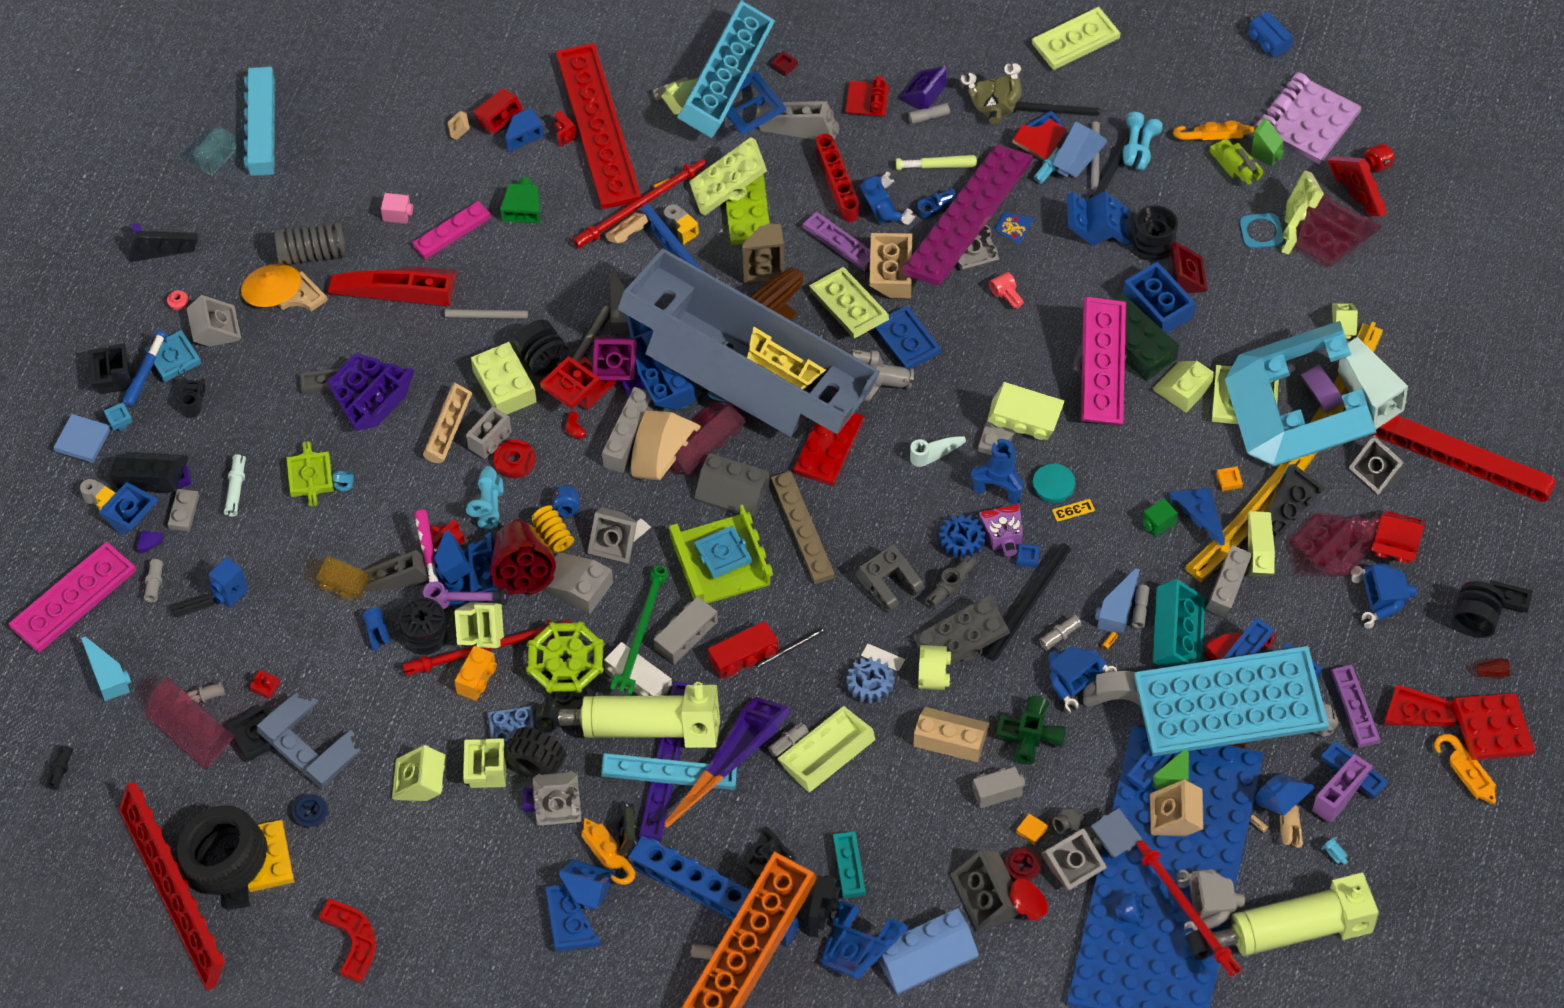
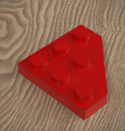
M1333 156L1327 159L1334 178L1339 183L1343 182L1348 187L1347 192L1356 202L1361 201L1366 206L1365 211L1369 216L1382 217L1387 214L1385 202L1380 197L1377 182L1373 179L1370 165L1365 158Z

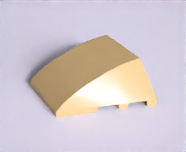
M645 411L637 430L632 451V476L639 479L661 480L676 460L675 454L681 447L687 446L689 443L686 441L694 430L697 432L701 426L672 412Z

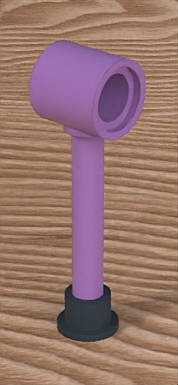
M433 581L428 583L423 589L424 597L437 601L443 610L448 607L450 601H494V603H502V605H506L508 602V591L506 588L494 590V592H448L441 582Z

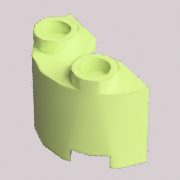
M920 645L918 689L945 690V687H949L950 674H946V665H950L951 652H947V646Z

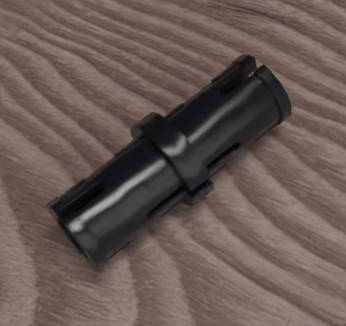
M67 745L59 746L57 756L50 765L51 771L45 783L49 789L54 790V786L55 790L59 789L62 777L68 771L67 765L73 753L71 747Z

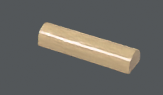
M455 382L449 390L423 453V456L433 463H442L445 460L472 395L471 391Z

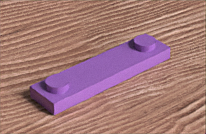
M817 211L803 223V228L864 272L870 267V249Z
M1352 664L1331 669V677L1358 748L1380 743L1379 734Z

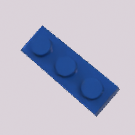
M1335 741L1321 755L1320 760L1338 772L1353 754ZM1371 769L1358 789L1371 799H1374L1387 786L1388 780Z

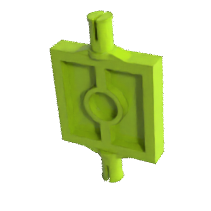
M305 441L302 443V454L287 457L291 497L306 495L308 496L309 506H313V502L314 506L318 504L316 494L334 491L329 452H312L311 442L307 441L306 446Z

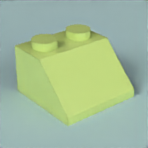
M1179 361L1157 383L1153 391L1187 413L1212 386L1214 372L1198 361Z
M423 745L397 758L392 799L428 801L440 795L443 788L445 754Z

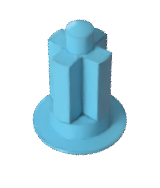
M1334 837L1325 843L1321 850L1326 849L1337 864L1342 862L1345 865L1348 862L1346 860L1348 855L1336 842L1337 837Z

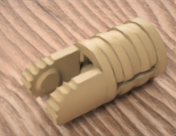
M1296 805L1284 816L1279 814L1280 828L1284 845H1290L1292 842L1293 847L1301 848L1303 844L1299 808Z

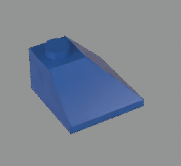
M1282 773L1274 776L1258 791L1253 803L1284 816L1314 789V786Z
M572 859L560 870L559 875L574 901L582 904V907L593 910L603 904L612 883L610 877L611 875L615 876V872Z

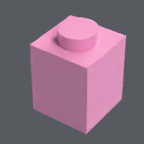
M385 193L381 207L383 221L407 224L408 217L413 214V204H410L409 195Z

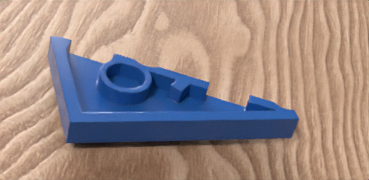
M1211 488L1170 492L1171 502L1176 501L1182 507L1181 511L1185 515L1190 516L1191 520L1201 529L1205 528L1210 533L1212 540L1220 545H1224L1225 538Z

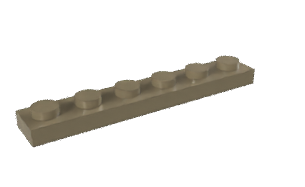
M789 471L771 477V483L814 585L834 579L835 573L792 472Z

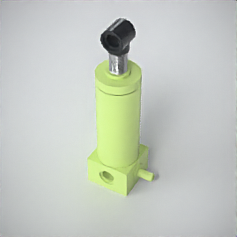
M696 682L694 685H686L684 695L585 696L581 709L562 710L552 702H543L537 709L535 727L540 731L549 733L554 731L556 727H561V725H581L585 738L684 737L685 748L716 747L720 726L717 685H702L701 682Z
M1362 872L1332 880L1330 890L1234 913L1231 916V929L1214 932L1213 935L1222 947L1236 944L1241 955L1248 956L1335 933H1340L1342 940L1373 933L1379 912ZM1199 930L1192 931L1186 936V941L1194 960H1204L1215 953Z

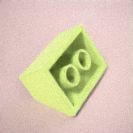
M1004 382L992 399L987 422L993 423L997 427L1012 429L1017 433L1032 435L1039 440H1048L1055 429L1064 400Z

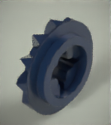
M315 794L300 797L292 807L293 819L299 826L303 825L307 828L310 826L318 827L319 823L325 822V817L328 814L326 801ZM312 808H314L315 814H309L308 816H306V810H311Z

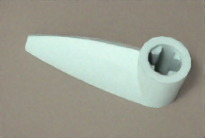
M965 436L948 437L928 443L921 439L915 440L910 447V461L917 467L930 464L966 442Z

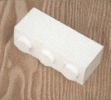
M622 642L604 659L605 672L612 679L615 674L622 675L630 648ZM638 654L630 679L636 680L633 691L638 696H666L672 690L671 678Z

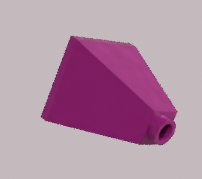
M620 336L596 337L594 339L592 373L599 377L600 380H634L636 339Z

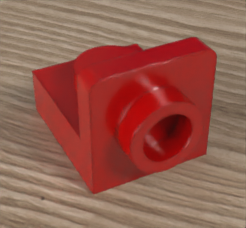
M560 110L554 114V127L558 131V145L562 147L576 138L575 125Z

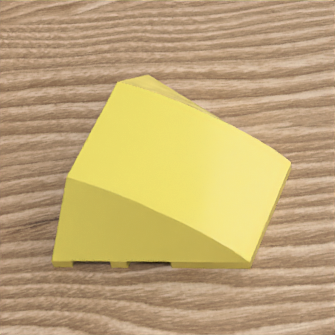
M753 327L748 359L803 390L826 371L809 359L804 361L771 341L772 337Z

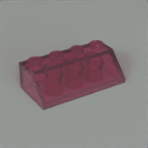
M711 402L691 420L701 427L697 432L694 430L686 441L689 442L687 446L681 447L675 454L676 460L670 467L671 470L676 474L683 475L694 473L697 470V466L701 462L706 461L709 453L724 446L730 436L737 434L741 430V426L746 421L734 404L730 402Z
M166 676L151 693L146 716L204 769L211 765L235 737L231 731L169 677Z

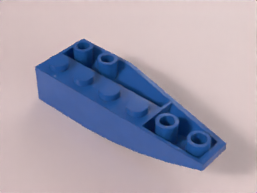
M626 315L630 337L636 339L635 361L638 375L654 404L677 410L696 402L694 387L687 377L645 354L654 330Z

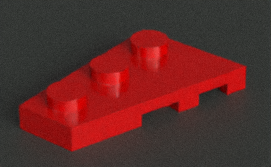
M1397 684L1384 725L1454 727L1457 715L1452 703L1453 701Z

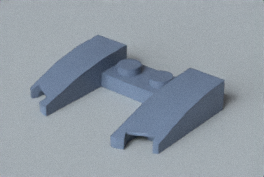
M295 693L257 725V732L322 790L360 753V748H354L351 738H354L355 735L350 730L320 756L313 751L291 729L319 701L315 698H312L311 701L299 698V694Z

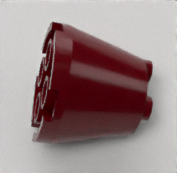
M515 519L503 526L495 534L491 575L495 586L499 590L506 588L508 595L512 596L514 593H529V595H533L545 589L553 581L556 569L555 557L531 524L523 522L521 519Z

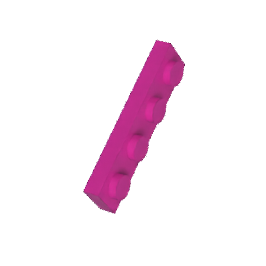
M477 201L412 242L413 248L426 260L489 220L491 214Z

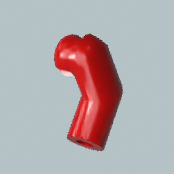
M569 412L565 428L566 432L573 438L577 437L581 440L585 437L586 431L577 423L579 414Z

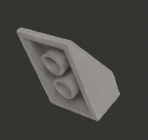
M558 552L555 556L556 569L554 579L543 590L590 615L613 584L612 569L592 559Z

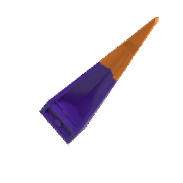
M755 697L741 710L733 727L703 774L665 821L666 828L778 731L777 726L791 714L789 707L759 697Z

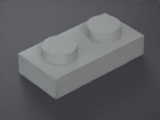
M177 489L168 521L169 529L190 532L199 499L198 491Z

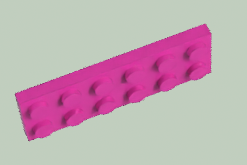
M1093 297L1084 298L1081 421L1119 426L1123 424L1126 302Z
M105 542L9 623V626L35 651L40 653L137 571L136 567L108 542Z

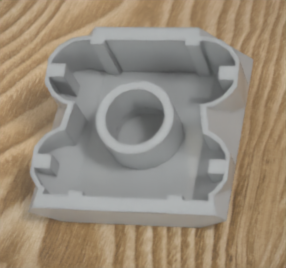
M987 225L982 228L957 262L960 270L976 268L999 260L997 248L991 240L992 233L990 227Z
M570 771L568 773L538 774L533 778L535 813L538 826L573 823L582 820L578 775Z

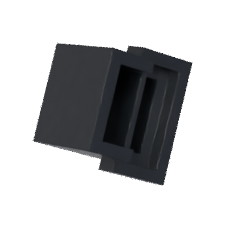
M125 343L89 350L93 389L98 388L99 394L128 390L132 382V373Z

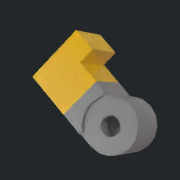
M673 204L665 208V224L678 233V241L683 245L699 235L698 222L681 207Z
M87 479L80 485L84 501L88 504H95L99 510L116 494L93 479Z

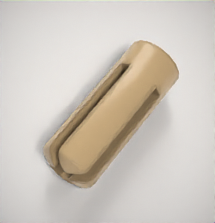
M1255 815L1250 816L1249 821L1263 833L1266 832L1268 826Z

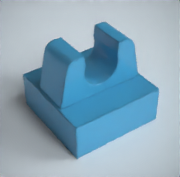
M123 402L104 410V414L113 431L116 429L122 431L127 428L128 424L133 422Z

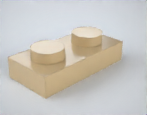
M635 212L607 232L605 236L609 242L623 243L630 234L643 229V225L649 222L646 214Z

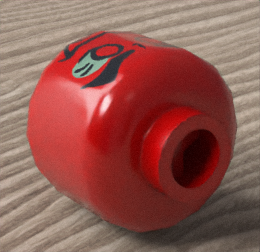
M1378 144L1365 151L1364 158L1370 165V171L1374 173L1381 172L1393 165L1394 152L1386 144Z

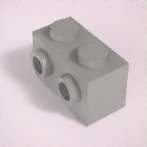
M492 406L466 434L468 449L484 459L490 453L495 452L499 443L503 439H507L512 431L509 416Z

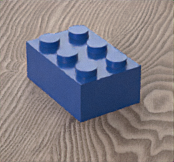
M1158 261L1124 281L1123 296L1161 337L1194 318L1196 302Z

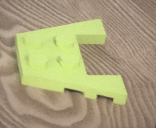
M1304 170L1287 201L1285 222L1288 225L1283 232V238L1287 240L1281 249V252L1290 254L1297 242L1296 227L1300 221L1305 219L1306 209L1308 206L1316 208L1323 196V191L1311 172Z

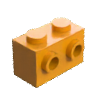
M477 646L473 647L455 679L457 694L474 701L478 700L480 694L486 688L487 681L496 670L497 663H495L494 653Z

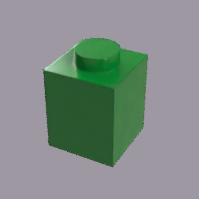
M1164 498L1144 511L1143 526L1148 532L1151 531L1157 537L1176 525L1178 513Z

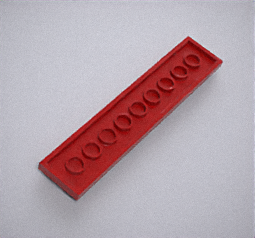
M595 43L556 51L602 210L635 202L641 198L640 190Z
M136 782L129 783L126 786L119 812L206 991L216 987L220 978V973L225 964L222 953H219L215 938L206 927L204 916H201L197 909L196 899L191 896L188 883L180 874L178 863L173 860L170 846L168 843H165L159 825H156L153 819V812L145 802L143 791L139 790Z

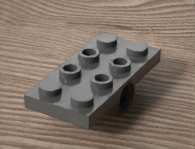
M988 595L915 635L914 639L919 649L920 645L947 646V652H951L950 665H946L947 668L962 659L964 661H971L981 655L982 648L1006 636L1010 631L991 595Z

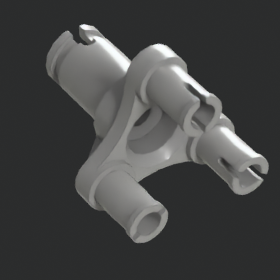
M851 350L850 354L880 371L872 391L864 401L869 402L881 385L898 388L906 387V389L912 387V383L909 380L914 378L913 368L906 369V367L886 365L878 351Z

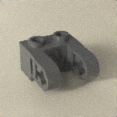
M894 544L860 566L856 577L867 591L871 592L884 610L889 613L899 607V603L883 581L884 579L896 574L913 595L918 594L924 589L922 580Z

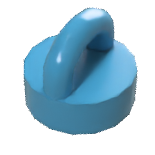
M334 471L332 476L334 488L343 492L350 490L353 486L354 474L348 471ZM338 482L347 483V486H340Z

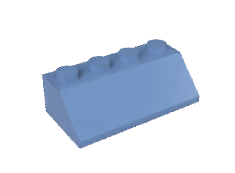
M957 908L905 932L878 959V962L898 995L978 958L979 954L969 926Z

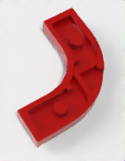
M329 898L319 916L320 921L345 931L352 939V947L340 970V975L362 983L376 952L374 931L369 920L360 911Z

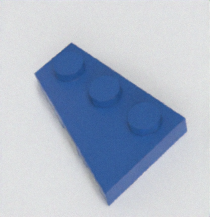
M565 884L547 886L545 891L555 952L600 946L601 942L592 930L588 918L586 919L580 904L574 901Z

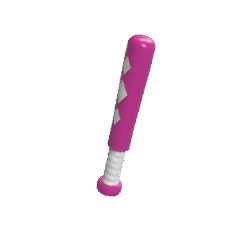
M419 509L415 511L414 516L424 563L428 569L429 581H438L427 511Z

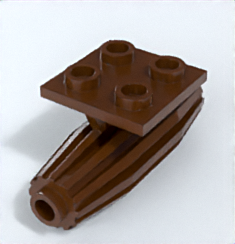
M790 267L769 279L749 297L783 317L792 320L797 316V312L786 303L803 285L804 275L798 268Z

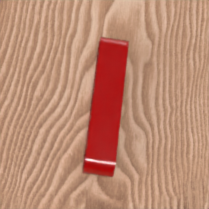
M821 134L816 139V155L841 218L846 222L856 221L859 217V200L835 140L830 134Z

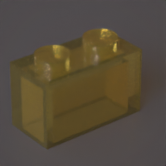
M327 556L316 579L321 584L320 587L328 592L335 590L340 592L339 595L347 600H351V598L359 600L370 577L361 569Z

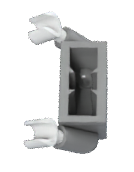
M1213 869L1192 871V874H1189L1186 870H1180L1177 874L1180 879L1177 881V884L1180 888L1190 886L1193 908L1209 929L1227 921L1237 907L1241 908L1244 906L1245 897L1243 894L1234 892L1232 880L1224 878ZM1192 921L1187 922L1184 926L1185 930L1189 928L1198 930Z

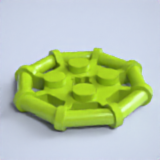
M552 621L540 634L527 643L529 649L526 672L528 675H532L548 693L577 691V693H580L588 683L604 671L602 662L605 643L593 634L582 621L578 623H554ZM558 632H574L573 636H559ZM553 634L554 639H551L547 646L540 645ZM581 634L591 643L590 645L585 646L579 639ZM537 651L543 653V663L537 664ZM594 652L593 664L588 663V653ZM563 654L572 656L567 659V662H563V659L560 658ZM582 670L583 672L589 670L580 680L577 679ZM541 671H549L552 674V679L549 680ZM558 680H572V681H573V683H557V682H558Z

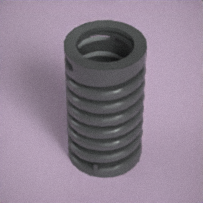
M342 221L331 222V225L330 223H325V233L321 223L317 224V233L315 225L309 226V233L307 226L304 225L301 227L302 238L300 229L296 226L293 228L294 239L290 227L275 229L276 250L280 266L292 264V260L296 264L300 260L305 263L308 259L314 262L316 258L319 261H322L323 258L330 260L332 255L335 259L339 257L346 258Z

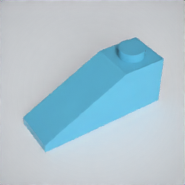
M87 637L81 638L104 700L107 701L129 693L128 684L131 683L127 670L122 671L120 664Z

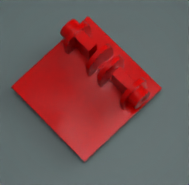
M876 76L873 82L850 81L846 113L885 117L889 84H885L882 76Z

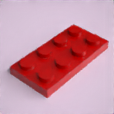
M854 413L838 434L815 422L793 469L794 474L834 486L864 421V415Z

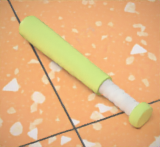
M975 155L921 158L920 160L896 159L897 171L902 170V168L921 167L922 169L970 168L977 165Z

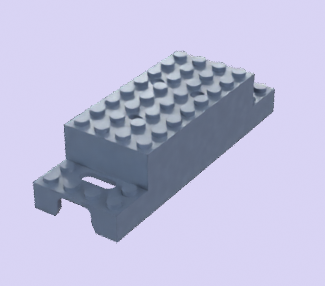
M663 248L625 289L618 307L619 311L654 330L645 353L646 355L790 437L806 417L838 434L872 391L880 373L874 367ZM663 294H672L675 299L666 309L662 310L655 306V303ZM753 327L772 337L771 341L804 361L809 359L826 371L803 390L748 359ZM829 386L836 387L838 392L829 403L821 400Z

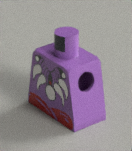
M1019 504L979 512V525H984L986 539L991 549H1003L1005 556H1014L1017 553L1016 546L1022 544L1023 536Z

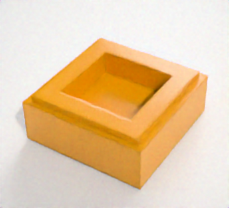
M1238 466L1217 470L1216 474L1221 491L1242 488L1243 483Z
M1028 814L1017 828L1016 834L1035 845L1047 830L1048 825Z

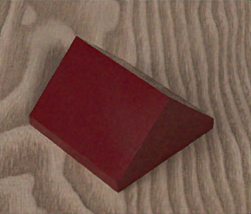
M1177 242L1172 243L1170 262L1173 279L1186 293L1206 292L1207 284L1202 256Z

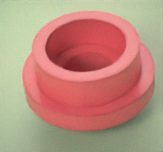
M179 290L173 291L167 298L168 305L174 310L184 309L188 303L187 294Z

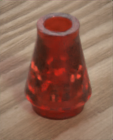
M1501 657L1477 664L1479 677L1505 679V677L1510 676L1509 659Z

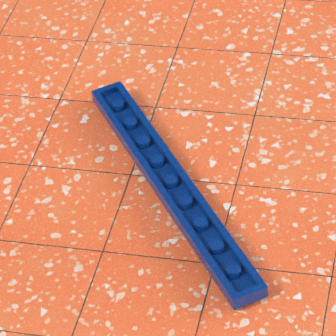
M1256 617L1223 659L1257 654L1273 635L1275 629ZM1149 748L1127 774L1126 779L1145 791L1153 782V775L1162 769L1175 753L1152 756L1151 748Z

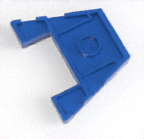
M841 900L838 905L840 909L839 915L834 918L832 924L835 928L832 937H828L821 964L825 968L858 980L907 931L908 927L900 921L889 918L877 938L849 928L858 914L859 908L856 905Z

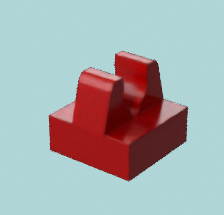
M260 670L250 685V691L270 699L281 683L280 678Z

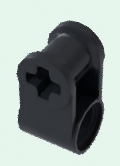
M182 378L179 402L182 414L187 418H194L200 414L202 400L205 395V379L187 380V378Z

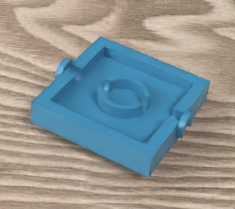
M181 330L168 336L162 342L153 365L163 381L166 382L202 363ZM152 345L144 348L145 353L149 352Z
M733 526L694 542V547L700 556V560H702L703 565L706 566L713 579L752 563V558L746 549L745 540L743 538L740 539Z

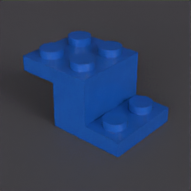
M1074 191L1067 194L1069 229L1092 246L1111 237H1114L1124 246L1131 243V212L1127 206H1124L1106 191L1088 200L1080 197Z

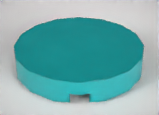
M1047 464L1035 472L1033 490L1043 501L1061 503L1069 496H1072L1075 489V477L1071 470L1065 466Z

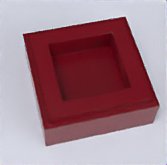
M784 51L770 62V67L784 77L798 65V60Z

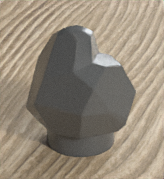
M1064 807L1053 818V827L1059 834H1073L1080 829L1084 816L1076 808Z

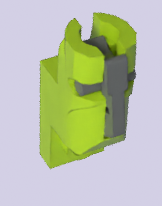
M1224 139L1210 146L1209 152L1233 179L1239 176L1242 181L1250 185L1252 184L1251 177L1256 182L1261 178L1263 169L1239 143L1232 145L1228 139Z

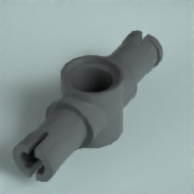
M966 555L956 567L944 570L942 579L936 585L937 588L925 599L926 603L929 606L933 603L932 608L936 609L945 597L959 593L961 583L966 579L969 571L977 564L974 558L970 559L971 556Z

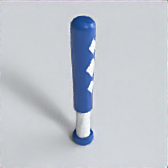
M162 330L155 332V341L149 352L146 353L123 398V403L126 406L132 407L135 405L157 358L156 354L163 340H166L168 337L166 332Z

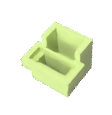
M469 602L455 610L457 645H474L477 643V647L498 648L501 646L500 639L504 638L501 603Z
M504 739L464 740V784L469 783L470 788L506 787L507 759L504 754L506 750Z

